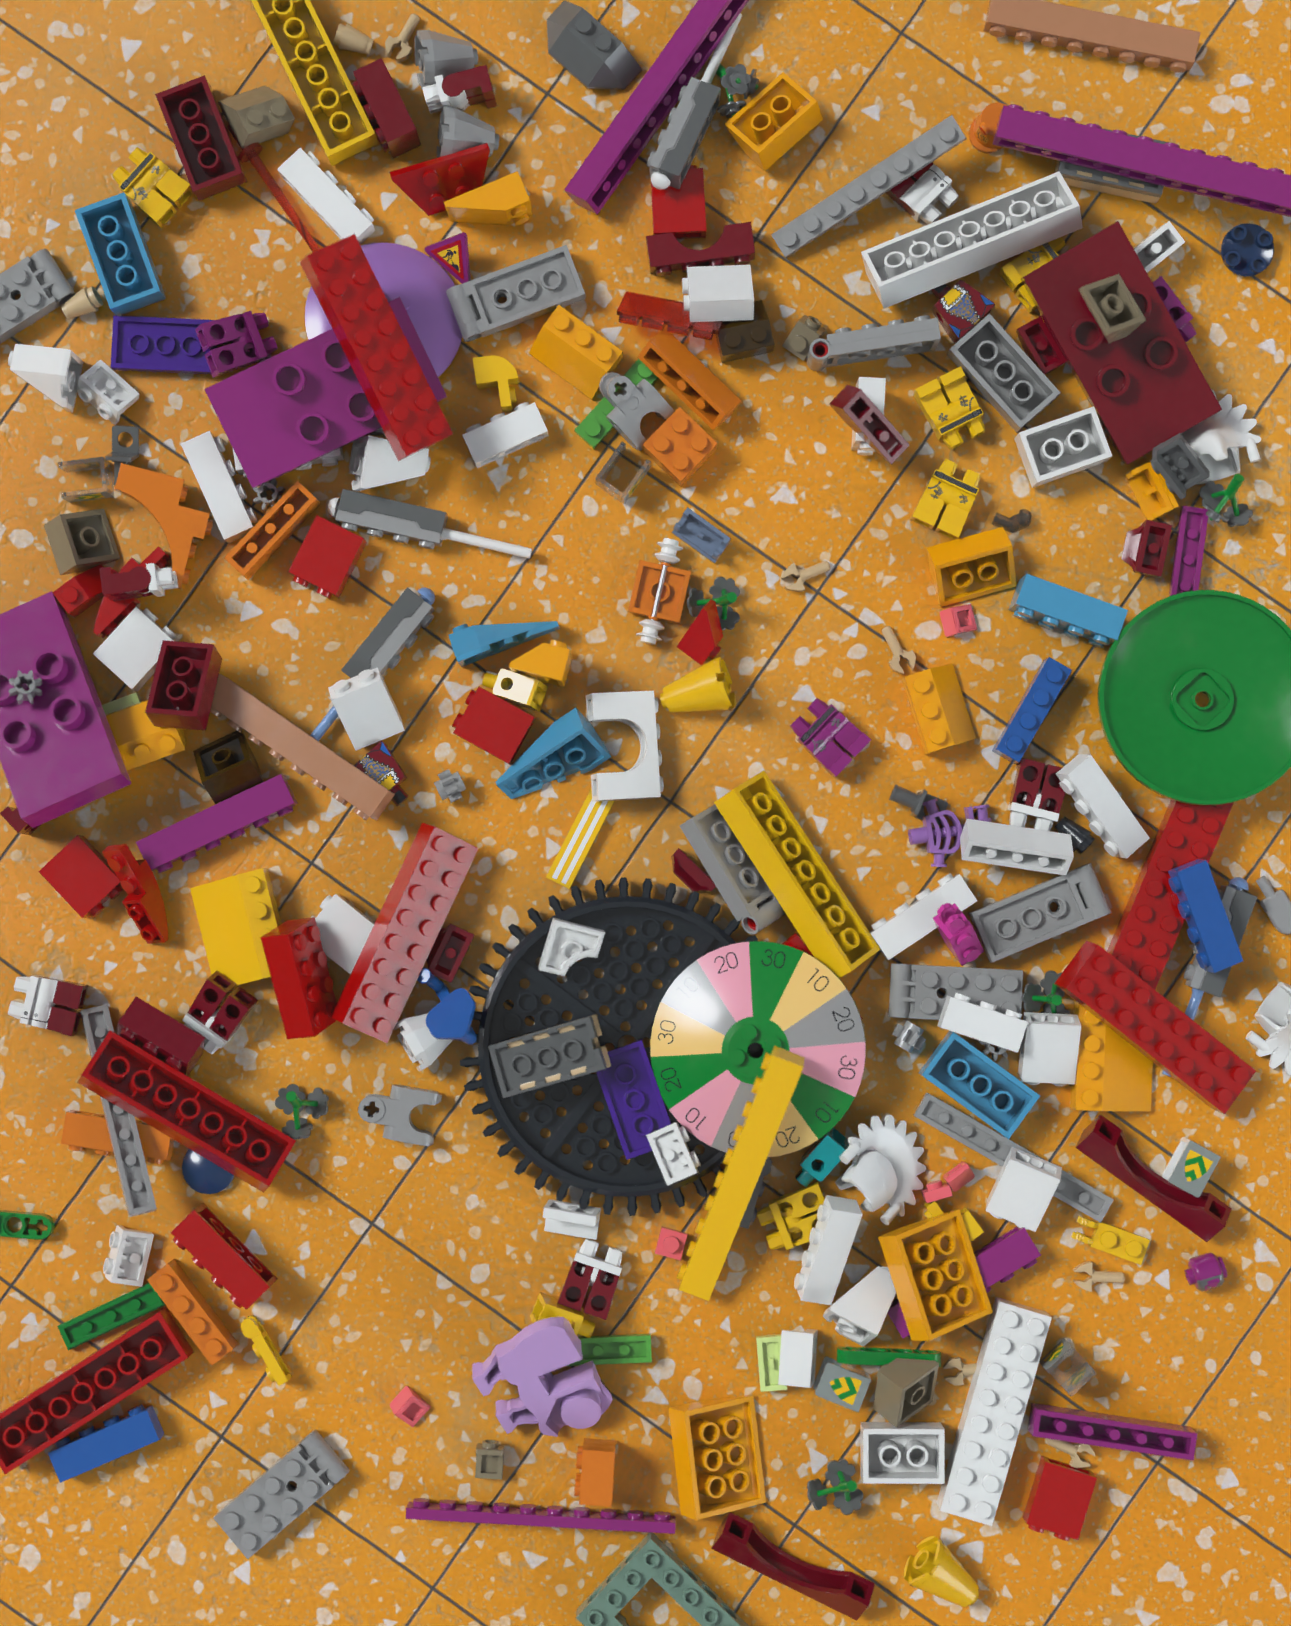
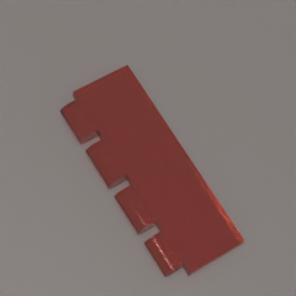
M628 291L625 292L617 309L619 323L638 326L640 320H642V327L663 331L665 325H668L667 332L689 336L691 329L693 330V337L712 340L713 334L719 335L724 321L690 322L689 311H684L683 302Z

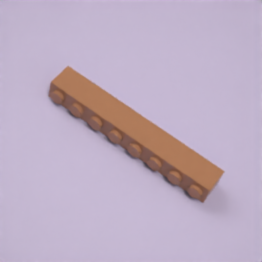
M990 0L984 31L989 32L990 35L995 37L1012 36L1020 42H1030L1032 40L1041 42L1046 47H1055L1056 45L1067 47V50L1071 52L1087 51L1092 52L1097 57H1118L1120 61L1127 63L1133 61L1143 62L1145 66L1152 68L1159 66L1168 67L1171 71L1177 73L1189 72L1193 66L1200 32L1041 0Z
M219 674L211 713L219 718L222 714L229 718L228 725L239 732L242 729L249 732L250 736L248 739L260 747L266 744L272 748L269 751L271 755L280 761L286 758L292 762L291 769L302 776L305 773L312 776L311 783L323 791L328 787L335 792L332 796L343 805L349 802L356 808L353 812L361 818L367 820L371 817L376 821L394 797L395 794L236 683Z

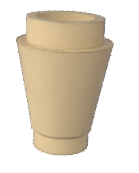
M339 24L333 44L339 46L341 50L369 55L374 40L349 24H346V26Z
M84 287L62 304L61 309L64 315L70 319L98 311V307L102 306L103 302L95 287Z

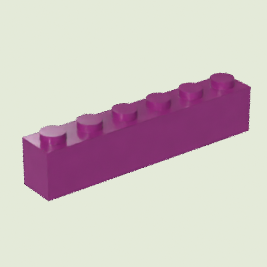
M280 774L136 841V844L151 870H157L158 873H162L173 868L172 863L181 859L182 862H186L197 857L196 852L203 848L209 851L222 845L220 840L230 837L233 840L244 835V829L254 825L255 829L270 822L268 818L278 814L279 817L293 812L292 807L297 805L298 802L285 775Z
M1018 1226L974 1252L987 1293L991 1290V1285L998 1281L1004 1283L1014 1276L1013 1272L1021 1267L1027 1269L1037 1263L1036 1258L1041 1256L1024 1227L1019 1228ZM897 1298L892 1301L888 1315L902 1338L908 1336L910 1339L911 1337Z
M1031 1403L1028 1431L1032 1436L1194 1461L1197 1433L1189 1426Z

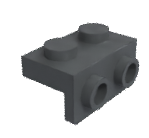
M1181 433L1153 448L1152 468L1157 474H1161L1165 478L1169 491L1173 494L1176 493L1180 499L1186 497V490L1209 478L1210 471Z

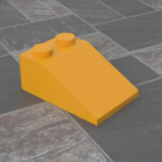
M518 171L444 202L450 222L511 225L514 223L515 225H520L528 221L529 216L533 215L529 196Z

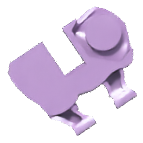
M564 1317L543 1319L525 1327L512 1339L496 1345L491 1355L484 1362L472 1364V1379L483 1397L490 1394L493 1386L499 1380L506 1379L511 1384L517 1385L519 1397L496 1401V1417L507 1434L511 1433L520 1424L538 1423L540 1432L543 1435L558 1437L559 1430L565 1425L577 1429L588 1428L599 1421L601 1415L609 1408L613 1400L610 1390L601 1380L593 1361L554 1376L551 1373L553 1370L582 1360L581 1340L576 1336L570 1322Z

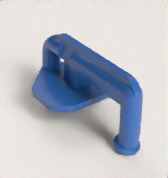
M422 968L417 979L418 982L426 984L433 989L441 1001L429 1011L426 1017V1026L432 1036L436 1039H460L468 1045L474 1044L477 1037L471 1027L476 1003L470 993L464 988H458L450 992L447 985L434 976L429 969Z

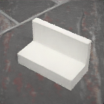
M549 1199L543 1210V1218H546L544 1231L597 1240L601 1208L587 1206L585 1210H582L579 1204Z
M806 1329L804 1332L782 1330L778 1385L805 1388L813 1386L815 1383L818 1330Z

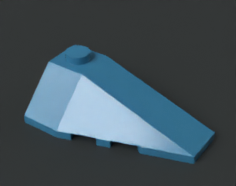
M557 621L473 625L470 627L467 624H463L453 628V633L448 636L457 662L461 667H464L560 628Z
M574 708L556 720L496 781V785L512 800L541 789L545 783L556 779L559 783L566 780L565 776L579 771L581 774L589 772L611 758V754L592 724L587 722V718L577 708Z

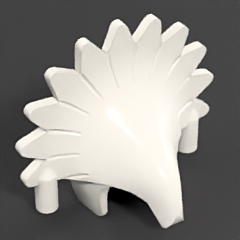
M1227 394L1218 402L1222 408L1221 411L1181 433L1210 471L1209 478L1199 482L1197 485L1205 484L1209 481H1217L1240 473L1239 448L1246 447L1250 463L1261 460L1256 445L1261 441V437L1249 433L1257 424V420L1242 419L1247 406L1242 404L1232 408L1231 394Z
M1280 982L1268 994L1254 1015L1261 1027L1270 1036L1264 1040L1251 1030L1245 1039L1258 1048L1256 1051L1257 1056L1262 1057L1271 1054L1270 1068L1275 1069L1284 1062L1286 1074L1291 1075V985Z
M886 1115L883 1123L878 1116H872L870 1128L863 1123L858 1125L859 1138L849 1137L848 1142L850 1145L839 1157L844 1164H848L853 1159L852 1164L835 1181L840 1190L856 1186L866 1198L860 1205L862 1210L874 1212L887 1203L890 1207L880 1217V1220L885 1225H889L896 1215L900 1217L905 1215L904 1203L909 1205L916 1204L912 1190L923 1189V1183L917 1175L926 1171V1166L917 1161L923 1154L924 1148L913 1147L917 1133L909 1132L906 1134V1121L900 1120L895 1125L892 1115Z

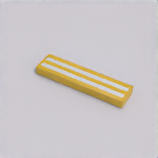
M591 788L546 878L568 889L571 888L615 800L592 802Z

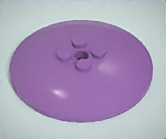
M395 243L361 245L388 302L398 297L401 298L431 364L439 377L454 360L462 340L460 328L446 294L449 288L455 286L454 282L438 263L416 249ZM312 287L308 293L305 306V328L308 340L332 329Z

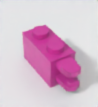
M947 902L940 906L937 911L938 915L933 917V920L946 946L962 966L974 961L984 950L971 923L955 903L951 905Z

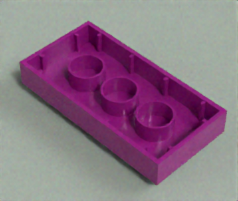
M398 297L388 302L437 402L447 398L401 298ZM333 329L204 389L252 488L259 487L382 428Z
M52 591L0 614V762L20 817L32 828L132 784L66 610ZM18 670L22 674H28L32 670L34 674L33 679L41 678L42 684L36 687L41 690L42 696L36 695L33 698V704L29 700H23L21 704H18V696H10L9 690L15 688L9 683V678L15 679L18 676ZM26 683L21 685L24 691L30 690Z

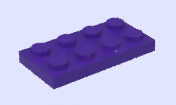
M113 316L110 368L123 371L211 374L205 358L209 351L203 352L195 329L202 323L214 320Z
M642 1040L608 1051L611 1066L596 1072L626 1160L653 1151L646 1135L671 1125Z

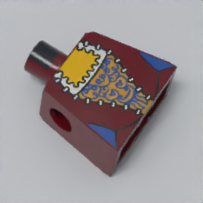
M959 280L952 288L944 284L930 290L939 299L934 305L932 312L938 318L939 323L954 344L982 321L995 306L990 299L963 280Z
M382 740L354 765L393 792L395 795L391 800L397 807L409 797L400 787V784L407 779V776L387 744Z

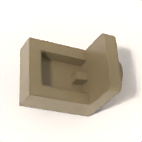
M804 315L798 320L782 347L804 361L808 356L811 343L819 339L826 329L821 326L822 323L815 317Z
M483 1440L482 1443L477 1444L475 1478L502 1480L504 1445H499V1442L496 1440Z

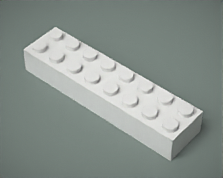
M1060 171L862 251L865 271L885 309L1082 229L1080 205Z
M995 1297L992 1307L993 1313L990 1314L977 1360L976 1371L972 1377L945 1471L944 1484L941 1485L936 1502L939 1510L989 1526L993 1525L1052 1319L1046 1311Z

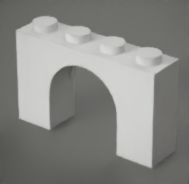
M654 691L605 692L586 695L587 722H623L635 731L640 742L639 758L632 768L626 772L596 773L591 775L592 802L661 797V792L664 789L663 778L659 776L662 754L658 750L657 739L660 738V726L656 723L655 714L658 712L659 703L658 698L654 697Z

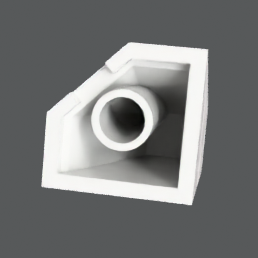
M15 344L14 351L10 352L8 358L10 370L67 412L73 413L78 377L81 376L83 361L69 349Z
M368 435L354 441L349 463L350 474H354L356 481H352V490L362 491L424 476L425 472H428L431 459L428 456L429 449L425 448L398 461L388 439Z
M876 1267L824 1311L823 1317L828 1322L833 1320L836 1323L835 1330L840 1335L861 1346H865L878 1336L896 1294L888 1267Z

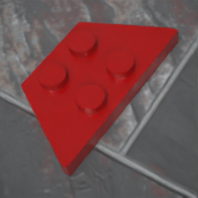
M488 143L391 171L390 176L392 181L430 216L446 211L445 201L482 186L490 149Z

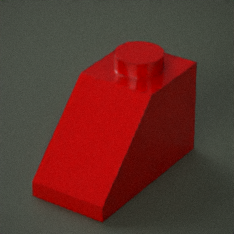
M102 565L74 576L53 592L69 615L76 618L104 597L99 569L103 568Z
M710 599L702 608L676 646L700 665H703L708 658L713 660L721 650L718 644L724 637L714 600Z

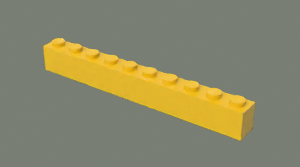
M774 1046L771 1054H765L761 1064V1069H764L762 1078L756 1077L751 1092L755 1093L752 1102L747 1101L741 1116L745 1117L742 1126L739 1124L736 1126L732 1140L736 1141L733 1149L728 1148L723 1163L727 1165L724 1172L719 1171L713 1186L717 1190L714 1196L711 1194L708 1196L704 1210L708 1211L705 1219L700 1217L695 1233L699 1235L696 1242L691 1240L686 1252V1256L689 1257L687 1265L682 1263L677 1275V1279L681 1280L679 1290L709 1301L803 1070L805 1057Z

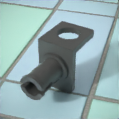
M118 425L112 427V452L105 456V460L114 462V485H116L121 463L130 465V462L139 457L138 427ZM128 432L133 438L131 446L124 447L119 443L118 437L120 433Z
M895 785L889 800L911 808L910 815L922 820V817L926 816L924 806L922 805L923 802L937 797L927 794L928 791L921 790L916 794ZM937 798L936 804L939 811L946 810L948 803ZM935 817V820L937 821L938 825H940L939 820Z

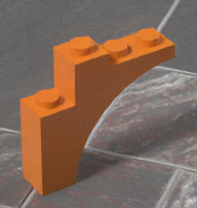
M121 463L115 491L121 492L139 502L157 520L168 541L172 558V571L176 572L178 589H181L182 584L187 585L191 569L186 568L188 558H194L197 546L196 543H192L193 538L203 541L205 535L210 536L213 520H209L210 513L179 506L180 501L185 502L188 487L183 486L184 479Z

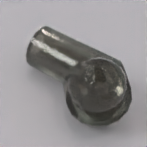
M1021 509L1018 514L1010 518L996 512L991 525L998 528L1003 527L1005 531L1010 533H1016L1030 525L1032 515L1027 509Z

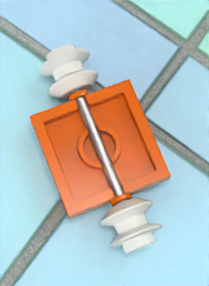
M664 538L663 542H657L661 547V552L655 553L654 556L661 561V564L639 560L628 608L629 613L648 617V619L639 622L643 626V630L640 633H636V635L641 637L640 642L656 645V641H662L658 636L659 630H664L665 627L658 622L659 619L680 624L691 571L671 567V564L680 561L676 553L679 550H683V548L678 546L679 541Z

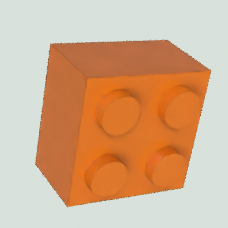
M679 407L645 441L643 451L681 487L717 450L718 443Z
M584 1438L583 1446H578L576 1469H581V1473H576L574 1496H580L579 1505L612 1507L616 1440Z

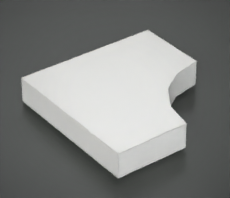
M553 918L538 969L565 977L569 967L578 960L587 957L598 958L605 935L604 930Z

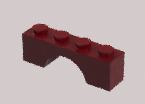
M751 222L725 225L719 240L711 247L702 250H693L683 246L677 241L673 233L646 236L650 274L656 273V276H667L676 270H682V272L687 273V267L724 266L727 263L746 265L755 258Z

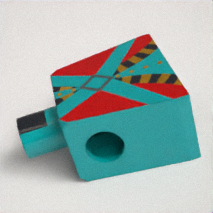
M833 1127L823 1137L815 1141L801 1158L800 1165L802 1168L795 1175L797 1181L805 1187L814 1178L822 1182L841 1161L839 1157L849 1147L848 1139ZM816 1159H819V1160H821V1161H823V1162L818 1163V1162H816L815 1160H816Z

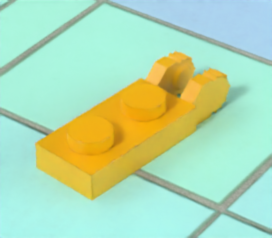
M1078 1216L1076 1222L1095 1230L1092 1238L1080 1232H1073L1071 1238L1089 1244L1092 1248L1142 1265L1150 1242L1148 1238L1104 1222H1095Z
M247 1316L240 1324L244 1337L250 1338L254 1342L252 1345L253 1351L259 1359L263 1358L267 1368L265 1370L269 1379L272 1382L276 1381L278 1386L284 1384L292 1377L291 1373L263 1325L258 1321L257 1316Z

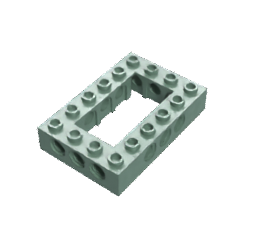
M651 1532L577 1608L576 1618L584 1626H629L626 1623V1618L619 1612L653 1578L701 1626H749Z

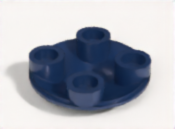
M1252 223L1233 227L1225 235L1221 244V256L1224 264L1231 272L1240 276H1254L1261 273L1269 266L1274 255L1272 234L1261 226Z
M191 1149L184 1156L182 1163L184 1179L193 1190L199 1193H218L225 1189L234 1179L233 1174Z

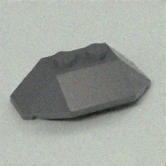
M564 0L547 18L548 54L587 89L625 90L642 71V68L624 44L584 8Z

